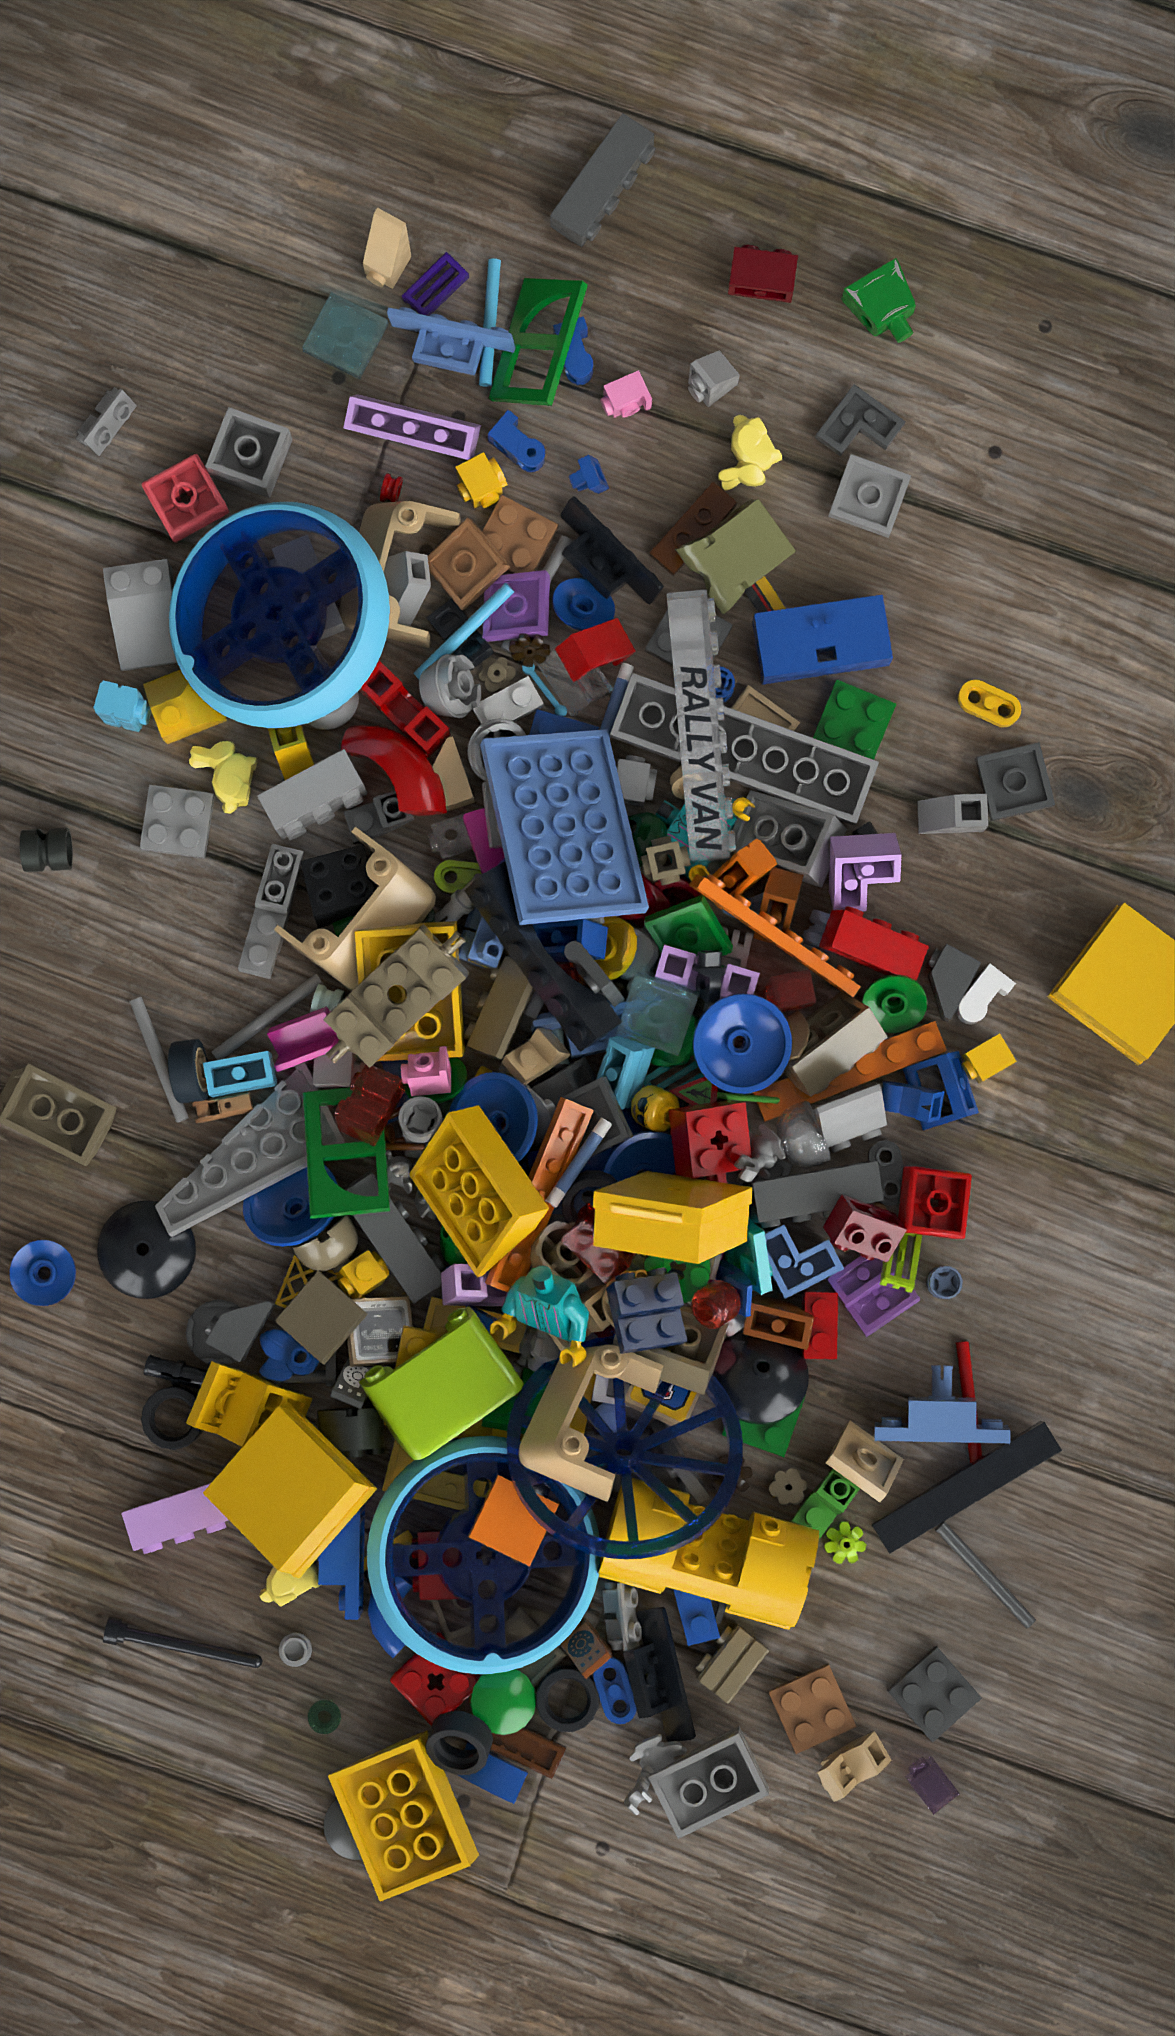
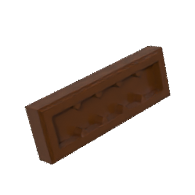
M712 482L653 548L649 556L674 576L685 564L675 549L703 537L705 533L730 514L737 506V502Z
M523 1727L516 1733L506 1735L492 1733L493 1742L490 1749L552 1779L564 1755L566 1746L527 1727Z

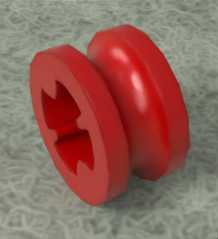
M386 473L380 492L381 502H385V500L398 502L403 477L398 476L394 479L391 477V474Z

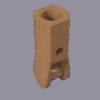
M250 1091L192 1103V1107H196L198 1119H195L196 1124L246 1114L254 1108ZM217 1103L219 1114L211 1115L209 1104Z

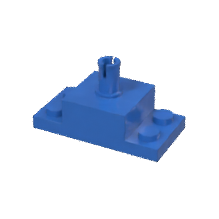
M365 1504L318 1557V1585H345L339 1592V1611H345V1620H358L363 1613Z

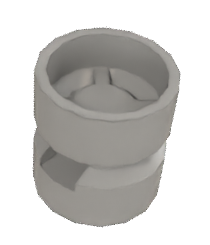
M422 1096L411 1098L405 1102L400 1109L398 1117L406 1143H423L426 1147L443 1122L441 1110L437 1103L428 1097Z

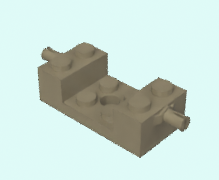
M424 924L417 929L323 1019L336 1032L340 1040L326 1052L327 1057L330 1058L340 1050L331 1059L336 1064L346 1052L350 1051L358 1055L369 1068L394 1046L395 1042L467 978L469 971L452 955L466 942L465 939L461 937L452 945L460 937V934L455 931L442 944ZM394 985L404 987L407 991L406 1000L400 1003L392 1001L389 997V988Z

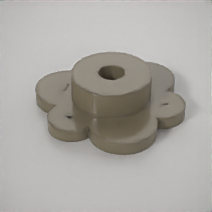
M488 657L482 663L483 670L479 672V679L485 682V689L490 693H495L499 689L503 690L510 686L509 681L516 677L515 668L508 665V661L504 657H500L497 660ZM495 672L500 673L498 676L494 675Z
M790 1468L786 1472L777 1471L774 1476L776 1481L771 1482L769 1485L770 1494L778 1497V1502L781 1505H787L789 1502L794 1505L800 1504L804 1499L802 1491H805L807 1488V1482L801 1479L800 1471L796 1468ZM787 1484H791L790 1490H786L785 1486Z

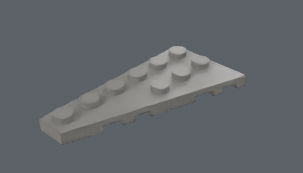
M306 1062L298 1064L295 1067L296 1070L285 1081L282 1080L274 1088L275 1091L261 1105L257 1104L221 1140L222 1143L211 1154L208 1153L200 1161L201 1164L187 1178H183L155 1205L166 1231L171 1237L307 1167L303 1093L318 1091L319 1089L313 1085V1076ZM320 1106L323 1145L346 1143L328 1106Z

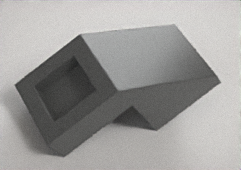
M396 791L374 797L373 803L344 812L354 844L360 843L351 832L355 827L373 839L414 820L413 815L399 811Z
M583 1056L575 1059L557 1073L540 1078L530 1085V1088L543 1100L549 1099L553 1102L595 1081L597 1077L586 1057Z

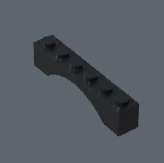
M506 861L480 875L464 890L471 903L478 909L490 926L491 931L498 937L510 957L516 962L530 985L536 990L550 1013L554 1015L579 1052L606 1036L622 1023L602 994H595L593 990L574 980L557 965L545 950L532 924L519 925Z

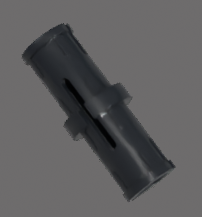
M150 1354L146 1360L144 1375L171 1381L174 1386L179 1387L180 1384L200 1389L208 1370L187 1365L184 1360L179 1359L175 1362Z

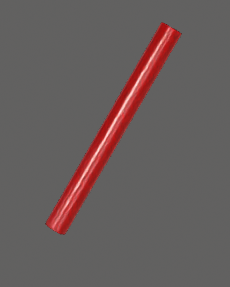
M969 1341L956 1342L962 1398H975ZM976 1406V1424H979ZM968 1443L970 1463L982 1457L981 1443Z

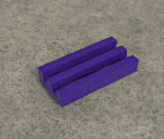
M445 252L401 295L402 300L406 304L408 303L411 309L418 314L429 316L469 278V273L450 254ZM449 264L451 267L415 300L413 297L443 267ZM456 272H458L459 274L425 308H423L422 306Z

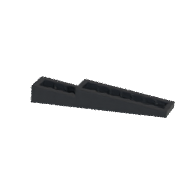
M1039 1421L1010 1439V1444L1004 1443L985 1456L982 1455L976 1461L967 1464L872 1524V1527L890 1554L1061 1452L1062 1449L1046 1423Z

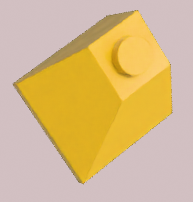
M198 665L195 671L197 676L203 675L201 665ZM181 669L143 684L161 737L167 744L227 721L226 716L214 710L201 699L189 685Z

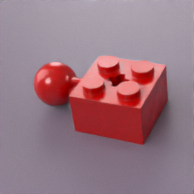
M722 1100L669 1109L676 1175L688 1178L706 1176L709 1181L727 1183V1172L742 1170L734 1166L741 1155L752 1158L746 1102Z

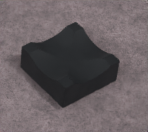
M363 844L300 861L313 916L318 928L329 926L340 919L356 915L376 890L374 882L366 872L368 857Z

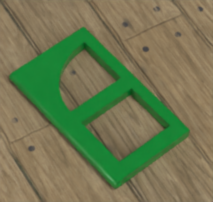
M524 278L508 330L512 334L516 348L514 353L502 350L488 397L489 400L492 402L552 406L588 284L581 280ZM570 297L559 335L525 333L532 319L544 307L556 300ZM520 348L554 350L543 389L509 387Z
M381 1084L304 1092L303 1107L310 1218L316 1219L390 1211ZM372 1101L375 1140L323 1145L320 1106ZM376 1156L379 1196L357 1195L339 1187L327 1174L324 1161Z

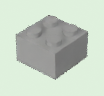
M228 407L205 467L212 478L270 498L293 440L291 433L286 427Z

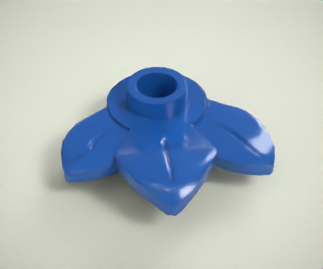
M272 1329L260 1335L261 1347L269 1357L259 1370L263 1377L283 1382L294 1374L300 1376L308 1375L318 1366L319 1361L287 1332ZM306 1353V1360L303 1363H297L298 1355Z

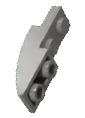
M276 844L271 845L255 900L254 914L238 965L239 972L271 979L278 953H280L284 940L274 929L279 925L286 931L301 870L300 861L303 860L304 851Z

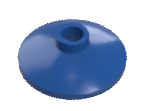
M572 578L565 580L556 587L553 593L552 605L555 613L571 628L582 631L614 618L615 604L612 597L610 596L606 600L587 579Z
M37 1240L26 1244L15 1254L10 1266V1282L14 1291L22 1300L36 1306H49L64 1299L73 1288L76 1279V1266L71 1254L62 1245L49 1240ZM48 1267L51 1274L48 1279L40 1277L41 1268Z

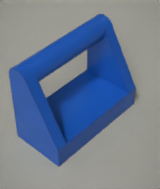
M959 1051L947 1053L903 1068L907 1084L922 1087L917 1071L938 1065L953 1114L929 1123L920 1121L922 1130L979 1113L967 1074L962 1067L963 1062Z

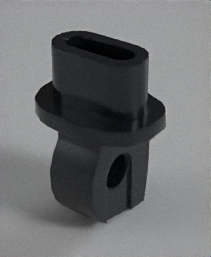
M719 950L698 951L697 964L692 965V970L698 972L695 984L698 997L707 1003H715L720 999L721 977L726 974V966L721 965L722 951Z

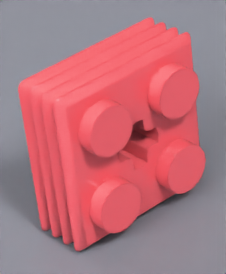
M198 454L191 455L141 484L169 536L175 543L229 513L225 501ZM186 492L188 496H191V502L188 504L180 502L182 500L180 496L182 493Z

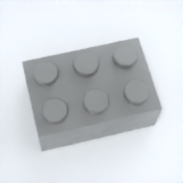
M345 749L257 795L281 839L283 840L288 837L289 840H293L307 832L305 827L315 822L321 825L335 817L334 812L344 806L346 809H351L364 801L363 796L368 793Z

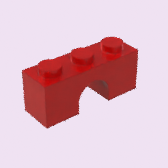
M379 661L359 691L408 739L416 743L429 758L451 736L449 727L427 706L421 705L406 690L403 683Z

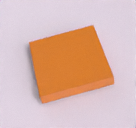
M497 1474L468 1537L530 1566L559 1504Z

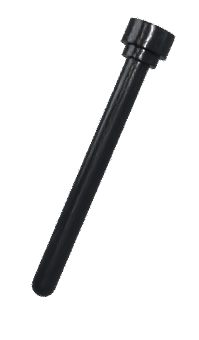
M111 1616L107 1620L103 1643L117 1645V1643L124 1644V1641H130L252 1668H259L263 1662L262 1657L257 1654L130 1628L127 1623L122 1622L123 1619Z

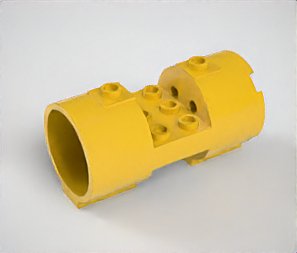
M624 1475L601 1553L599 1577L661 1594V1591H664L665 1587L726 1603L725 1612L787 1630L790 1627H795L806 1599L811 1570L814 1568L819 1530L754 1511L748 1521L735 1515H727L709 1510L703 1506L688 1504L689 1493Z

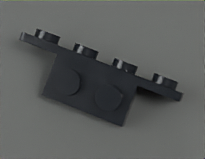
M575 496L569 499L560 516L579 537L565 547L562 555L606 600L625 584H628L647 604L653 603L664 587L657 576L650 572L636 558L634 553L627 549L613 535L612 531L591 513L586 505L582 504Z
M665 1607L640 1610L637 1612V1618L641 1625L643 1645L623 1652L639 1719L648 1718L660 1713L667 1742L692 1740L696 1737L666 1609Z

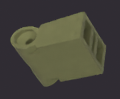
M749 499L705 533L703 537L675 549L689 570L703 577L707 595L722 615L733 607L747 588L796 552L759 499Z

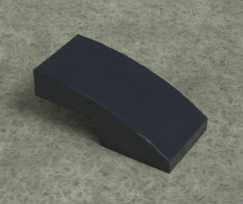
M452 598L426 617L444 642L469 619ZM477 630L453 652L455 656L464 655L474 667L494 653L492 647Z

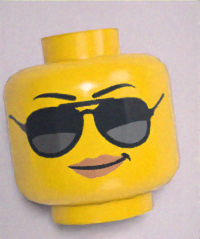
M648 1085L640 1089L631 1102V1114L634 1121L655 1132H664L670 1129L669 1109L680 1108L679 1101L674 1094L655 1085Z

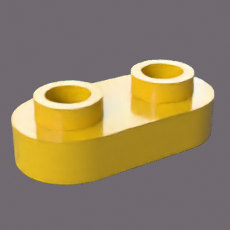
M970 680L961 687L958 693V703L965 712L998 727H1009L1020 717L1021 704L1014 695L983 681ZM971 693L977 694L979 702H970L968 695ZM1001 706L1006 707L1009 715L1006 717L999 715L998 708Z

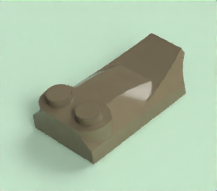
M30 1063L22 1069L12 1071L0 1094V1123L84 1166H87L97 1154L113 1123L117 1107Z

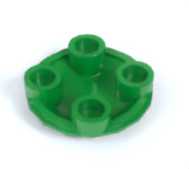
M517 1669L483 1674L473 1687L469 1697V1704L472 1707L473 1715L484 1721L492 1733L500 1735L516 1733L525 1727L534 1715L536 1706L535 1689L528 1677Z

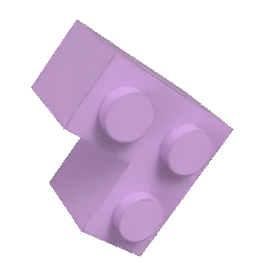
M896 833L830 837L829 894L833 910H844L845 906H849L860 911H867V884L900 882L901 851Z

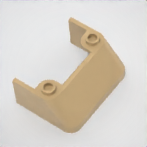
M413 501L376 503L366 509L359 533L375 553L384 572L394 532L414 534L422 528L424 523L454 531L461 524L460 513ZM352 557L339 607V614L346 627L358 631L362 615L363 592L360 573ZM389 595L390 614L386 638L430 649L431 639L429 631L398 624L400 606L397 600Z
M357 827L351 832L367 849L373 852L366 864L367 875L379 886L339 937L329 930L317 929L311 932L301 943L279 925L274 929L290 945L351 991L358 986L355 931L421 923L434 907L436 900L434 891L426 882Z
M615 1345L584 1348L587 1357L584 1362L575 1367H572L573 1358L566 1364H562L559 1359L520 1443L518 1453L520 1462L526 1468L608 1502L611 1495L615 1474L585 1462L589 1450L588 1440L581 1432L569 1428V1425L593 1373L605 1378H618L655 1394L664 1366L633 1352L620 1354L619 1347Z

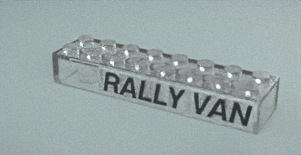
M707 589L667 593L690 863L729 860L730 852H736L734 830L728 831L727 819H733L732 798H725L724 786H730L729 764H722L721 754L727 753L726 731H719L718 721L724 720L723 697L716 698L715 688H721L720 664L713 665L712 656L718 655L719 651L717 631H710V622H715L716 618L714 598H707Z

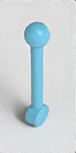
M534 664L532 667L522 665L523 673L530 675L554 706L555 714L564 717L567 714V708L559 704L536 674Z

